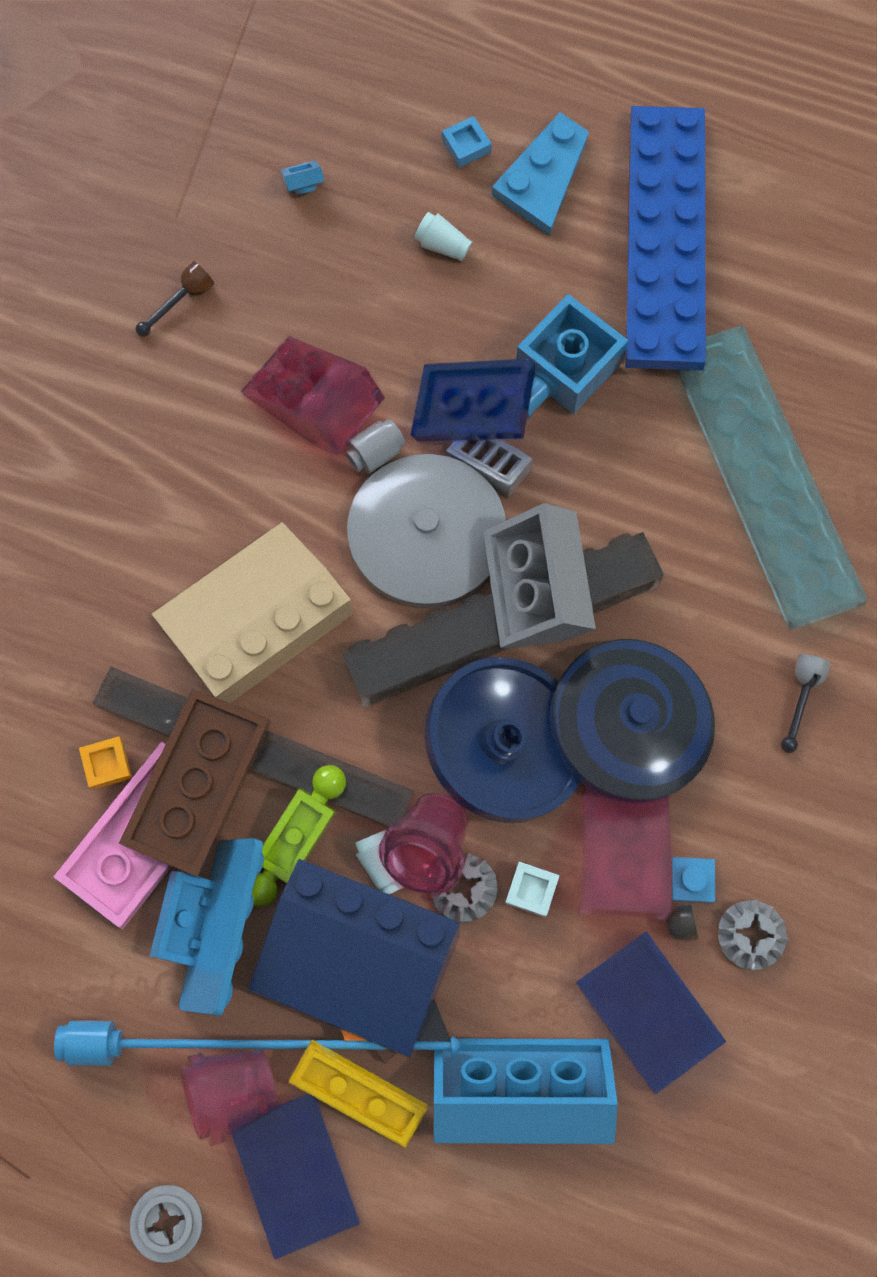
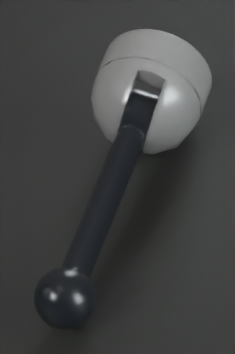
M808 654L798 655L795 665V676L797 681L803 686L788 736L781 742V748L786 753H793L797 750L796 736L810 689L824 683L828 676L831 663L825 659Z

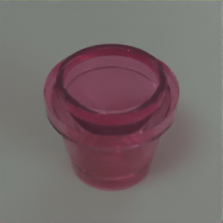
M429 793L421 796L399 822L394 823L386 830L380 841L378 853L385 870L396 882L416 892L442 893L452 889L458 883L465 867L463 848L469 824L466 810L453 798L444 794Z
M262 1049L204 1056L200 1052L188 1056L187 1066L181 1068L183 1089L196 1135L199 1140L206 1138L210 1146L225 1142V1136L278 1108L273 1077Z

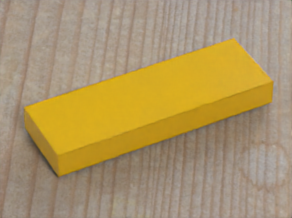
M311 1040L289 1079L290 1084L404 1148L409 1143L428 1107V1104L314 1040Z

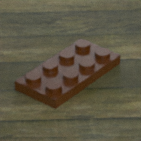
M192 688L119 844L200 879L269 729L270 720Z

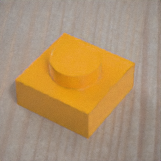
M120 736L79 748L87 784L91 790L132 779L124 742Z

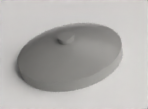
M419 454L390 462L365 481L356 494L350 508L347 536L351 556L357 570L376 592L404 606L423 609L440 608L465 600L475 594L490 580L483 531L506 521V517L497 492L477 470L451 457Z

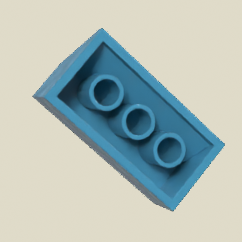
M457 1038L460 1048L456 1054L451 1055V1050H434V1143L615 1144L618 1103L609 1039Z

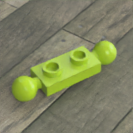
M334 765L320 767L312 779L313 793L310 794L300 788L263 845L264 861L262 867L264 871L255 878L252 890L253 906L266 907L272 904L278 895L277 880L280 878L288 883L298 859L306 861L337 812L328 806L326 802L328 799L340 796L346 787V777L340 768Z

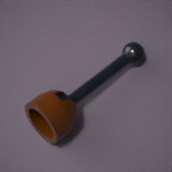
M193 261L183 271L181 275L182 288L146 322L141 321L136 325L135 330L139 336H148L151 332V327L187 293L201 295L214 285L212 278L197 262Z

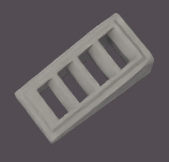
M471 422L446 450V454L451 458L462 461L477 470L489 481L493 488L507 498L510 497L532 470L533 459ZM473 437L477 440V443L468 453H465L461 449ZM486 446L489 450L479 461L475 456ZM497 454L501 457L493 468L488 466V463ZM507 463L511 464L513 467L506 475L500 473Z

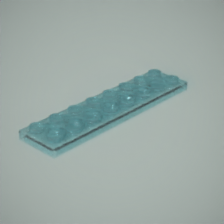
M744 325L707 336L704 370H677L789 630L864 605L868 599Z

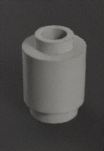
M388 418L384 422L376 421L348 440L349 450L345 452V455L357 472L363 469L367 474H370L400 454V448L406 445V441L396 424Z

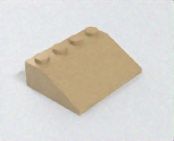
M281 522L152 613V616L210 694L222 701L232 703L352 616L353 609L351 599L329 571Z

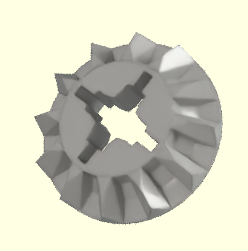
M470 853L447 857L436 866L430 880V895L435 907L445 917L458 922H470L481 918L491 909L497 897L498 886L495 872L485 859ZM457 870H459L460 875L464 876L466 881L472 879L474 881L481 880L476 883V886L471 888L470 899L472 904H469L467 898L464 899L461 893L446 894L457 885Z
M758 900L738 902L723 914L718 926V940L723 953L731 962L739 967L749 970L764 969L774 964L783 956V951L788 941L785 920L775 911L774 906L767 905ZM754 917H756L755 923H757L758 931L764 932L765 935H770V938L758 940L753 948V953H751L750 939L740 933H736V931L750 928Z
M177 1185L158 1186L146 1192L134 1206L130 1218V1234L135 1247L142 1255L155 1262L168 1263L183 1258L195 1248L203 1231L201 1207L195 1200L193 1193ZM161 1203H163L164 1210L167 1209L170 1216L177 1215L179 1217L184 1215L185 1219L179 1221V1224L173 1227L174 1235L172 1238L174 1243H172L171 1237H168L165 1230L158 1231L156 1229L151 1232L149 1230V1227L156 1225V1222L162 1219L161 1211L163 1209Z

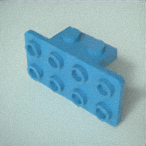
M248 838L220 841L217 846L209 880L205 878L199 879L179 871L170 872L149 957L188 966L179 1001L180 1010L221 1016L231 1000L233 992L231 979L235 963L238 962L243 951V940L241 937L244 924L253 908L252 890L255 878L261 871L264 861L262 853L263 842L261 840Z

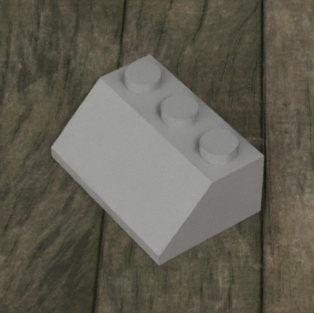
M543 503L483 531L500 648L562 642L596 629L576 511Z

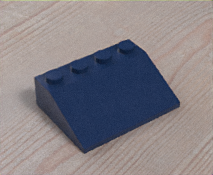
M298 859L279 900L248 990L410 1058L460 938V922Z

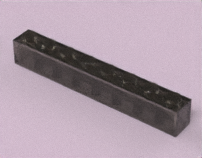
M644 532L631 536L630 533L619 535L608 543L609 546L594 551L593 548L583 550L593 614L659 587L664 573ZM483 593L474 594L461 602V606L446 611L445 608L432 611L423 618V622L410 627L408 624H401L387 631L386 637L371 642L370 639H365L351 645L348 648L349 652L342 654L363 709L461 669L471 662L488 658L509 649L500 648L493 594L491 593L486 596Z

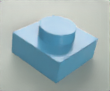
M474 116L441 131V140L459 168L491 153L492 143Z
M316 160L280 170L285 187L288 191L295 190L296 194L313 191L317 188V183L324 182L321 166Z
M672 857L670 859V902L713 904L715 902V859Z

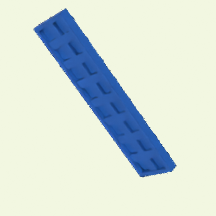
M631 107L626 339L629 341L626 349L625 368L703 371L705 367V108Z

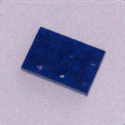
M531 359L424 364L410 435L417 442L523 439L536 365Z
M647 931L575 983L653 1094L660 1092L726 1042Z
M306 1094L229 1126L274 1259H278L361 1223L317 1098Z

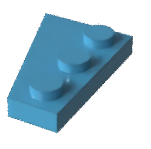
M559 112L492 186V196L548 235H551L555 219L566 197V191L587 144L589 131Z

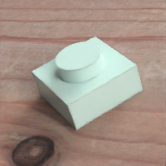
M519 862L505 904L546 918L560 875Z

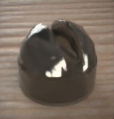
M691 905L674 908L666 918V928L669 934L677 940L689 941L698 939Z

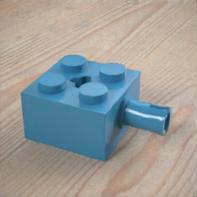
M567 294L517 346L515 369L531 380V382L511 400V406L517 413L523 408L524 411L521 416L529 419L532 413L550 396L574 415L623 363L629 340L571 295Z

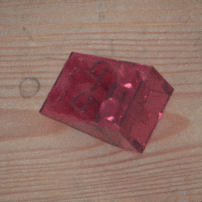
M291 336L277 348L275 353L241 390L244 396L311 444L335 455H338L347 444V441L354 436L385 399L366 367Z

